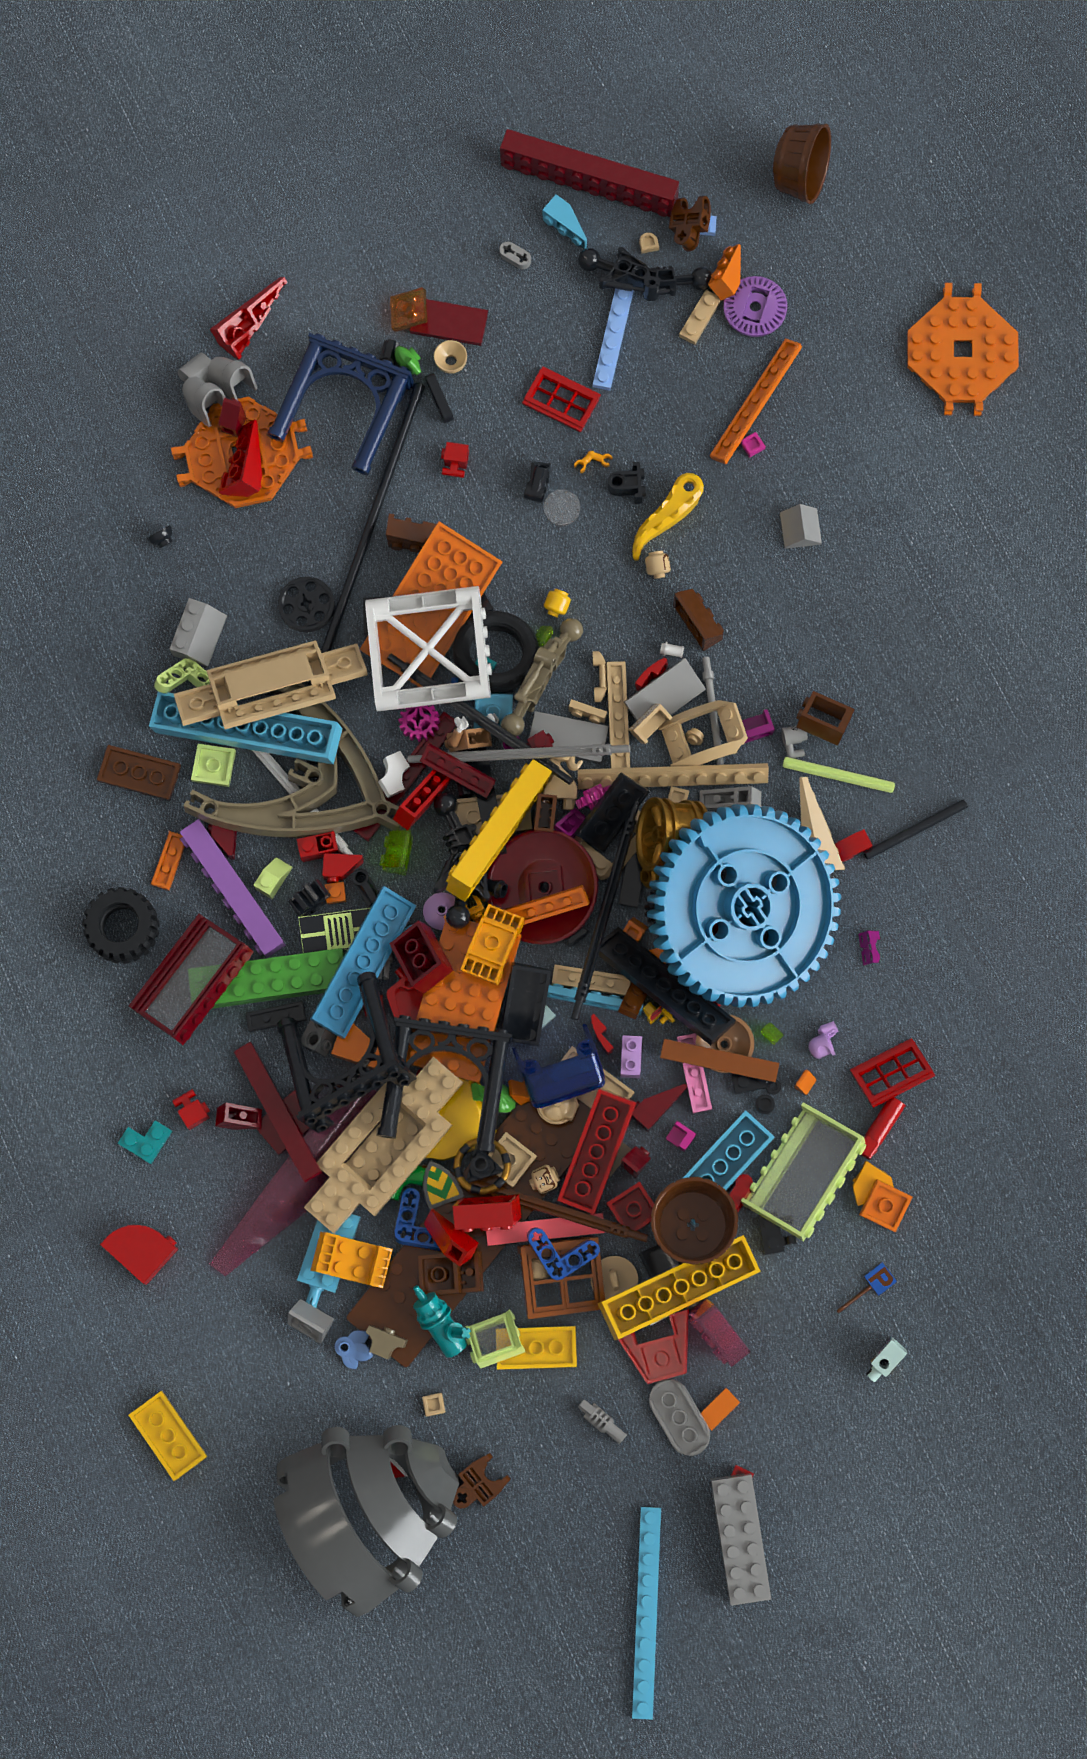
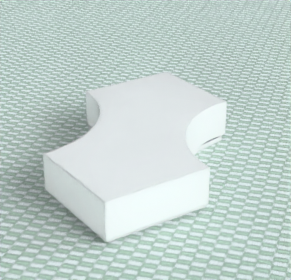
M401 751L383 759L386 772L385 776L378 783L387 798L401 793L405 789L402 775L410 766Z

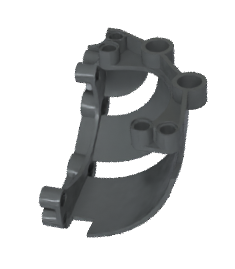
M402 1425L387 1428L383 1435L350 1436L349 1432L342 1427H331L323 1431L321 1443L285 1457L276 1466L277 1483L287 1491L273 1499L274 1507L282 1533L292 1555L304 1575L326 1601L341 1593L342 1607L355 1617L370 1612L398 1589L406 1593L417 1588L423 1575L420 1568L421 1563L437 1538L447 1537L457 1524V1516L451 1511V1507L459 1486V1476L451 1468L446 1458L445 1450L439 1445L412 1439L411 1430ZM389 1458L394 1459L403 1468L406 1475L413 1480L417 1487V1495L423 1510V1519L416 1514L402 1494L394 1477ZM346 1459L352 1489L367 1521L387 1548L398 1557L396 1561L386 1567H383L362 1543L342 1508L331 1472V1465L340 1460Z

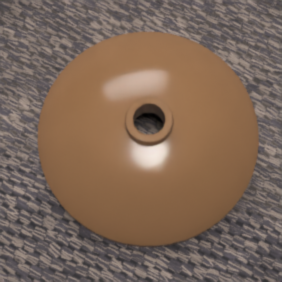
M733 1015L730 1016L736 1020L734 1026L711 1046L698 1035L696 1036L697 1046L749 1057L752 1056L754 1051V1037L751 1029L742 1019ZM722 1041H726L728 1043V1046L726 1048L721 1047L720 1044ZM713 1070V1071H716V1072H719V1073H728V1072Z

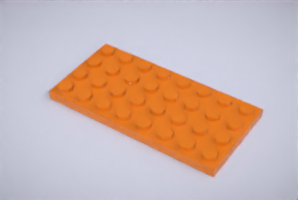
M438 521L393 596L479 586L480 596H482L503 561ZM455 608L395 615L393 617L428 643ZM473 610L463 611L435 645L434 649L445 656L454 642L457 632L465 624ZM387 621L377 622L381 664L401 676L403 672H401L399 667L387 660L388 656L392 653L403 662L411 664L422 651V648ZM367 636L359 650L370 657L369 638ZM428 654L417 669L431 678L440 663ZM412 678L408 679L409 682L417 687H423Z
M445 920L439 944L454 971L423 995L416 1020L419 1021V1018L430 1019L431 1023L447 1021L452 1026L467 1024L472 1029H477L478 1026L487 1027L489 1031L494 1032L508 986L511 965L515 961L522 937L521 934L519 938L516 937L504 965L503 975L499 984L495 985L460 970L479 923L469 921L465 927L455 929ZM431 1033L435 1038L434 1046H439L438 1042H443L448 1037V1035ZM418 1035L414 1039L415 1046L421 1050L427 1048L431 1043V1039L428 1036ZM456 1037L457 1042L463 1046V1050L467 1051L466 1046L472 1039ZM475 1043L471 1046L470 1051L478 1058L484 1056L488 1049L484 1044ZM410 1044L406 1062L417 1053L411 1048ZM452 1052L430 1053L419 1058L411 1065L423 1069L434 1057L459 1079L480 1084L482 1077L480 1070L472 1061ZM486 1060L481 1062L485 1066Z

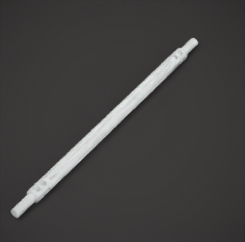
M252 750L289 794L300 790L295 783L288 780V774L270 753ZM316 808V809L312 810L311 812H319V811H318L317 808ZM338 833L335 834L338 852L354 855L348 849L347 843Z

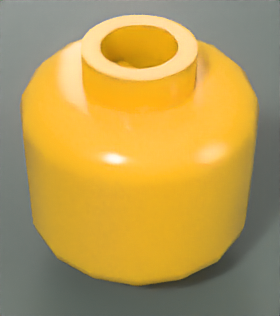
M554 589V591L548 592L544 608L548 610L547 614L558 618L559 614L565 615L567 613L571 599L568 597V593Z

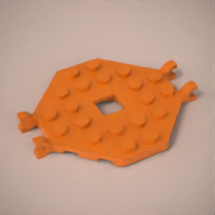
M945 283L943 299L907 332V368L912 373L915 372L930 390L933 389L939 395V398L944 402V415H952L954 410L953 403H974V416H981L983 401L1019 367L1018 332L981 298L982 283H974L972 297H952V283ZM969 341L972 344V357H954V342Z
M249 396L239 398L238 401L241 402L246 415L244 425L254 419L258 423L262 467L261 489L258 493L249 497L221 495L219 493L223 473L229 470L231 463L228 461L230 456H233L232 447H235L238 438L221 432L219 419L222 406L218 403L213 404L207 414L212 426L208 427L201 421L194 430L195 433L190 440H187L184 446L171 448L174 460L181 459L185 455L187 459L189 473L176 475L179 486L183 487L192 482L234 508L271 501L301 458H313L311 446L298 449L294 433L296 431H307L305 419L292 422L284 442H278L267 436L268 429L272 427L277 413L255 402Z

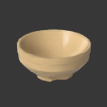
M447 340L439 344L435 349L434 361L441 371L449 374L456 373L464 368L467 362V352L461 343ZM454 357L457 361L454 365H448L446 359Z

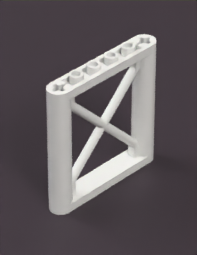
M479 586L365 600L377 712L491 698L489 675H492L491 663H487L490 649L489 645L485 644V638H488L487 626L483 624V619H486V611L481 605ZM455 608L428 643L393 617L395 615ZM473 610L479 676L470 677L436 651L434 647L463 611ZM382 621L390 623L422 648V651L396 683L390 687L383 686L377 622ZM428 654L464 681L401 689Z

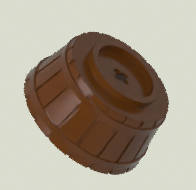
M794 124L786 128L778 142L773 162L775 188L781 193L788 194L808 204H813L817 200L822 190L830 161L831 130L828 124Z
M701 1177L682 1178L675 1183L669 1184L658 1195L651 1213L652 1232L660 1248L671 1258L692 1265L708 1263L722 1256L732 1245L738 1230V1213L733 1199L728 1195L729 1193L714 1181ZM691 1219H695V1223L699 1224L698 1227H695V1231H691V1228L687 1226Z

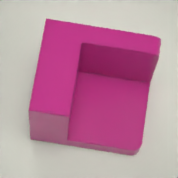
M676 1121L666 1140L685 1152L695 1138L696 1133Z

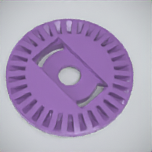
M759 276L746 277L740 280V285L735 295L724 299V315L731 327L737 332L751 337L765 336L774 332L783 323L787 313V299L783 290L772 280ZM757 302L761 305V309L759 311H752L750 304Z

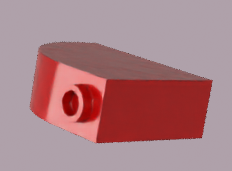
M143 1225L121 1227L108 1235L100 1244L145 1285L153 1279L178 1251V1248L175 1246L177 1242L169 1235L165 1237L160 1232Z

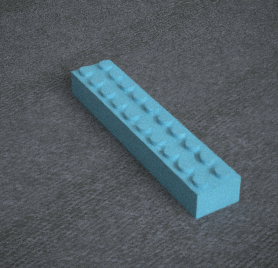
M159 691L157 693L149 727L155 733L334 765L343 729L336 721L283 713L229 729H224L221 716L183 726L174 697L175 693H161Z

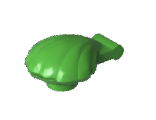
M397 346L395 348V359L399 367H406L412 375H418L421 372L418 362L421 357L412 347L407 349L403 346Z
M478 1083L471 1084L474 1101L483 1102L485 1086L478 1085ZM503 1084L499 1112L509 1113L515 1109L516 1101L510 1096L509 1088Z

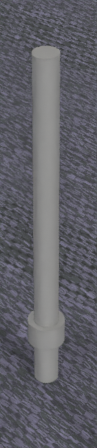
M710 657L702 658L704 668L702 675L703 681L706 683L708 703L715 701L714 672L711 671ZM717 711L710 712L714 747L721 745ZM723 757L716 759V765H724Z

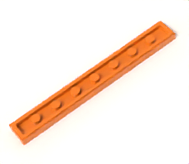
M785 338L709 455L711 459L723 464L728 463L802 348L801 343Z

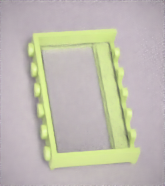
M803 1102L801 1105L802 1112L798 1118H793L791 1122L792 1128L788 1134H783L781 1138L782 1143L778 1150H773L771 1161L767 1167H762L760 1171L761 1177L757 1183H752L750 1187L751 1193L747 1199L742 1198L741 1202L744 1207L759 1214L804 1242L806 1237L810 1238L812 1235L814 1224L824 1216V1208L834 1200V1192L837 1187H842L846 1179L844 1176L847 1171H851L856 1164L854 1160L858 1154L861 1155L864 1152L866 1144L862 1135Z

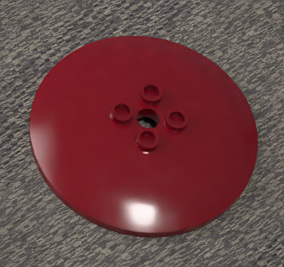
M530 830L509 840L506 843L507 854L496 857L490 866L487 879L503 880L508 885V891L504 898L496 899L490 895L488 903L503 910L583 885L590 902L589 905L524 924L520 933L522 936L521 941L540 945L552 944L569 938L587 922L597 901L598 876L591 856L573 837L553 830V832ZM547 882L549 890L543 893L540 888L541 884Z

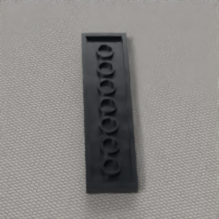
M617 927L603 939L598 956L710 1046L734 1026L736 1020L714 1002L703 999L702 995L691 993L689 986L681 985L678 982V976L668 972L669 966L621 928Z

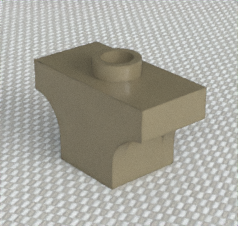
M369 1325L366 1331L372 1339L369 1352L385 1359H390L392 1352L397 1347L405 1348L408 1341L395 1335V1330L388 1327L380 1329Z

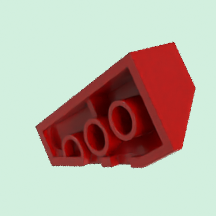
M255 419L242 426L235 444L237 450L233 456H230L228 462L231 465L228 472L223 473L219 488L221 495L249 497L258 493L261 489L262 467L258 423Z

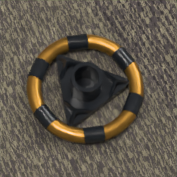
M477 1138L465 1143L457 1152L454 1159V1174L458 1183L468 1192L478 1195L490 1194L500 1189L507 1181L511 1170L510 1157L503 1145L494 1140L495 1149L500 1153L504 1165L502 1169L485 1152L476 1151L474 1148L467 1179L465 1180L461 1169V1161L463 1156L476 1145ZM502 1173L501 1177L491 1186L479 1187L469 1184Z

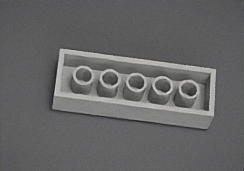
M751 1473L712 1478L710 1482L729 1603L732 1606L771 1600Z

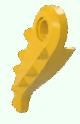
M693 473L680 475L664 502L640 526L635 536L632 550L635 561L639 560L641 551L646 543L677 524L695 508L703 494L704 487L699 476ZM686 483H691L694 489L686 491L683 486Z

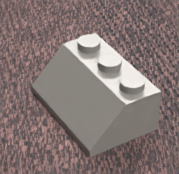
M189 598L169 649L172 655L181 659L188 658L199 665L208 667L227 615L206 603Z

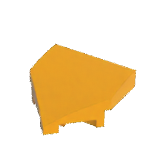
M867 1160L863 1163V1167L856 1178L852 1180L857 1206L864 1205L876 1179L894 1187L891 1176Z

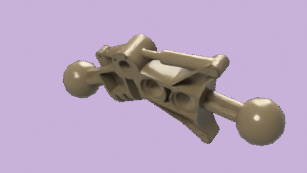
M569 618L564 620L560 626L561 635L559 637L555 636L554 639L550 638L544 647H540L537 650L534 662L514 696V699L519 701L514 712L506 715L501 721V727L515 737L519 736L524 730L523 717L526 711L534 712L535 706L552 676V672L564 660L566 645L581 638L583 627L577 619Z

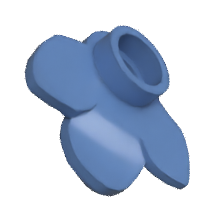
M352 1331L348 1337L342 1336L335 1342V1351L338 1355L342 1356V1361L348 1368L357 1369L358 1361H367L373 1357V1353L369 1352L370 1348L364 1344L369 1337L366 1331ZM342 1344H347V1345H348V1349H347V1350L341 1349V1345H342Z

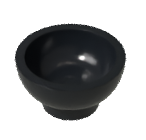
M171 525L148 537V541L158 545L159 548L171 543Z

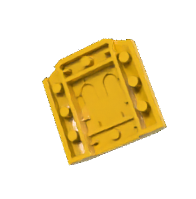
M460 1079L463 1084L438 1112L453 1126L425 1157L426 1159L446 1161L454 1158L465 1143L477 1138L483 1102L473 1100L471 1084L474 1082ZM475 1146L472 1147L468 1152L474 1151Z

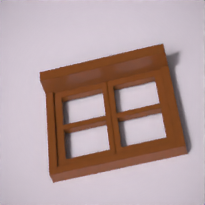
M591 1236L552 1241L551 1244L560 1257L586 1240H593L599 1245V1238ZM547 1242L539 1243L540 1246L547 1244ZM530 1244L517 1246L518 1254H520L527 1319L600 1310L598 1303L605 1300L600 1252L596 1258L590 1261V1274L567 1276L561 1280L544 1279L534 1281L531 1259L538 1257ZM587 1245L588 1249L585 1252L589 1251L592 1254L595 1246ZM545 1248L541 1252L542 1257L552 1255V1251L549 1248ZM592 1278L594 1300L569 1303L567 1281ZM559 1282L562 1304L537 1307L534 1285Z

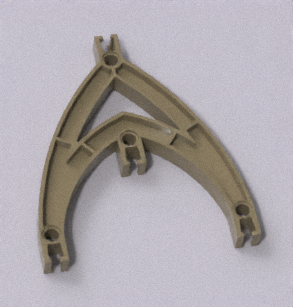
M299 683L270 692L278 695L306 686ZM325 702L294 711L297 715L336 721L343 728L337 751L354 776L364 802L332 810L311 812L337 794L338 766L336 755L334 765L318 762V768L296 758L294 761L295 768H291L288 772V780L303 788L278 799L259 803H227L213 800L192 790L190 793L191 801L186 800L183 805L186 813L209 824L260 836L309 837L332 831L337 834L376 823L398 833L402 828L401 825L390 818V815L396 814L399 806L386 801L383 790L378 783V777L365 751L347 725ZM300 769L305 772V776H300L293 772ZM311 777L318 778L316 782H311L309 779ZM196 800L201 803V807L197 808L189 805V803H194ZM209 808H212V809L215 810V811H214L213 813H211V814H207V813L205 812V811H206L207 809H209ZM379 809H385L387 811L385 814L377 813Z

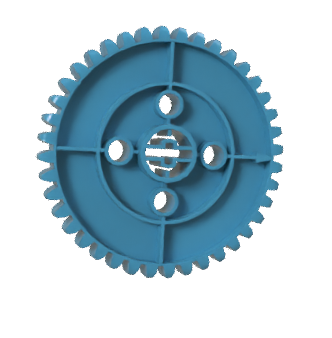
M733 804L731 808L721 806L717 808L716 812L707 811L703 814V820L694 818L690 822L691 829L681 828L679 830V836L682 840L671 839L669 841V847L673 851L671 853L662 852L660 857L665 862L664 867L655 866L653 870L660 876L659 880H652L649 884L651 888L656 890V895L647 896V902L655 904V909L649 910L647 917L656 920V923L649 927V931L652 934L659 935V938L655 939L653 945L655 948L664 950L660 954V960L665 963H671L668 967V972L678 976V982L681 985L689 986L691 993L702 995L703 999L711 1002L716 1001L720 1005L728 1006L731 1004L738 1008L744 1005L756 1007L760 1002L770 1004L774 997L779 999L785 998L786 990L793 992L798 990L799 984L797 980L803 982L810 980L807 970L818 971L820 965L816 959L818 957L826 959L828 956L827 951L823 947L825 944L833 945L834 938L829 935V932L838 930L839 925L833 922L832 918L841 914V909L834 907V902L841 899V894L833 892L832 889L838 886L839 880L829 876V874L834 872L835 866L834 864L824 863L828 859L829 853L827 850L818 849L821 841L819 838L810 837L811 829L800 826L799 819L788 818V814L784 811H774L772 807H760L757 804H747L746 806ZM725 868L727 875L722 881L721 871ZM776 876L777 883L773 888L771 882L773 877ZM717 923L718 932L713 936L712 928ZM768 931V939L764 943L763 935Z

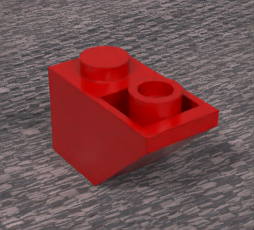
M334 831L297 839L302 862L321 859L324 857V853L331 854L338 850Z

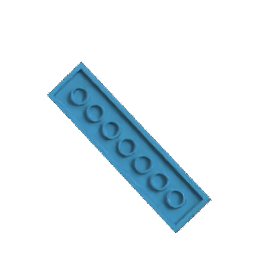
M385 886L381 888L310 1020L342 1039L347 1036L364 1004L357 977L364 972H374L378 978L392 952L389 943L402 934L416 908L415 904Z

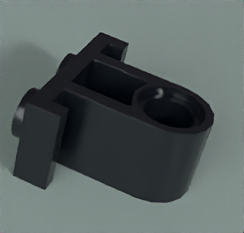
M633 462V471H621L610 474L608 477V491L614 496L635 495L634 503H642V497H646L645 486H642L641 480L645 479L644 468L640 466V462ZM617 481L620 482L621 485L614 486L613 483Z

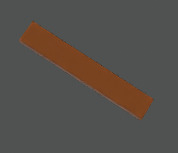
M668 1039L663 1041L660 1058L770 1082H776L780 1064Z

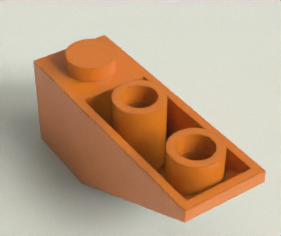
M740 244L733 247L729 246L723 251V256L717 263L718 266L712 273V278L708 283L720 300L735 295L740 285Z

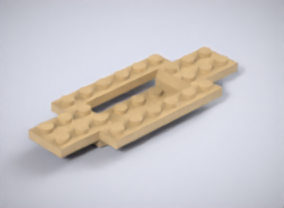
M315 640L206 670L210 684L175 693L174 697L183 726L221 716L224 729H229L336 699L332 685L366 676L368 673L358 644L321 653ZM309 680L312 684L311 686L237 705V700Z
M432 1057L416 1076L417 1079L403 1088L396 1139L376 1136L377 1128L380 1127L379 1124L350 1159L344 1163L381 1120L386 1082L317 1162L320 1169L330 1178L304 1208L333 1234L336 1233L360 1204L373 1216H376L453 1126L438 1112L460 1088L463 1082L436 1058Z

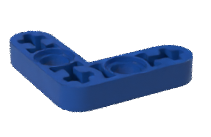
M414 1188L406 1189L401 1198L395 1227V1240L402 1245L441 1251L435 1241L434 1244H431L432 1236L426 1228L415 1226L420 1194ZM410 1194H413L415 1199H412L410 1207L408 1206L407 1197H409ZM404 1212H410L413 1215L412 1219L408 1221L404 1220L401 1216ZM403 1231H406L407 1235H405L404 1238H401L400 1234H402ZM412 1232H415L414 1241L411 1239ZM424 1233L429 1238L426 1242H420L417 1239L418 1235Z
M534 1227L527 1233L529 1244L547 1274L554 1280H561L596 1258L600 1252L597 1242L586 1240L559 1257L542 1229ZM533 1233H541L539 1236L542 1243L546 1241L547 1244L540 1246L536 1240H532L534 1237ZM587 1245L595 1246L592 1254L589 1252L584 1254L586 1258L583 1260L578 1250L585 1252L588 1249ZM545 1248H549L552 1251L549 1259H543L541 1256V1252ZM573 1254H576L579 1258L576 1265H570L568 1262L569 1257ZM554 1261L555 1266L561 1267L559 1270L560 1274H552L554 1268L551 1264L548 1266L546 1264Z

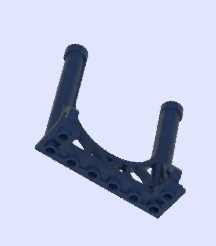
M309 333V345L272 427L268 429L267 436L278 442H284L301 401L313 382L328 375L353 377L368 387L376 402L375 415L351 467L362 475H368L371 470L370 465L397 404L402 401L405 390H410L414 387L412 373L406 367L394 366L392 362L385 359L381 361L370 353L363 354L354 347L350 346L348 348L343 346L339 341H330L321 334L316 333L314 335ZM330 356L337 359V364L334 367L326 368L322 363L323 359ZM341 358L353 362L350 365H343V368H341ZM361 366L372 370L367 375V378H365L366 374L362 372ZM318 367H320V368L322 369V370L317 371L316 373L312 374V373H313V370L316 371V370L318 369ZM379 375L386 378L387 381L383 386L374 387L371 380L374 376ZM387 391L381 404L378 393Z

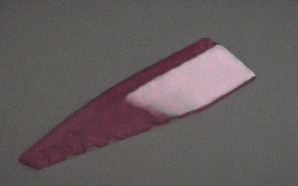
M372 1090L365 1096L359 1097L350 1102L349 1105L343 1106L331 1115H328L335 1125L329 1127L326 1131L317 1133L310 1129L304 1139L317 1162L377 1091ZM381 1120L379 1121V1123L373 1128V1130L367 1135V1137L361 1142V1144L355 1149V1151L349 1156V1158H348L344 1163H346V1162L350 1159V1157L356 1152V1150L362 1145V1143L368 1138V1136H369V1135L374 1131V1129L380 1124ZM289 1156L237 1225L210 1265L226 1277L246 1261L248 1257L256 1253L263 1245L307 1212L304 1207L330 1177L322 1171V1173L305 1183Z

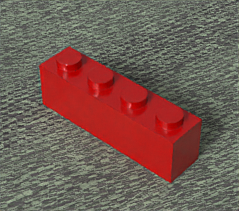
M433 769L399 806L393 820L408 831L431 806L436 797L447 788L451 778Z

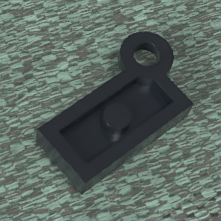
M737 1074L731 1075L735 1094L766 1089L769 1094L775 1095L781 1090V1083L777 1079L776 1082H770ZM775 1083L777 1089L771 1090L770 1084Z

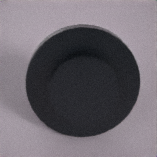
M761 1095L757 1098L755 1107L759 1113L769 1114L774 1110L775 1101L769 1095Z

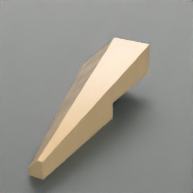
M800 777L801 826L811 829L810 837L820 839L821 845L818 849L828 851L829 857L824 863L834 864L835 870H845L822 810L817 803L815 793L809 784L808 777Z

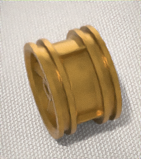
M658 797L649 798L645 802L639 814L636 828V852L643 869L653 871L655 866L664 867L665 862L661 859L660 855L662 852L671 853L673 851L669 847V841L671 839L682 840L679 836V830L681 828L691 829L690 822L694 818L703 820V814L707 812V809L702 802L683 800L675 803L668 798Z

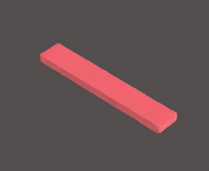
M603 1213L593 1215L603 1219ZM562 1218L517 1222L512 1226V1229L500 1230V1227H493L492 1230L486 1231L487 1246L528 1242L527 1233L534 1227L542 1229L548 1239L602 1234L605 1232ZM534 1232V1237L532 1238V1240H540L539 1236L541 1235V1233L537 1234L536 1232Z

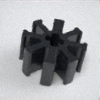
M315 879L310 885L309 883L304 885L302 891L295 892L293 894L294 898L288 902L298 916L303 917L317 911L316 908L321 905L323 906L327 902L326 899L331 897V894L320 880Z

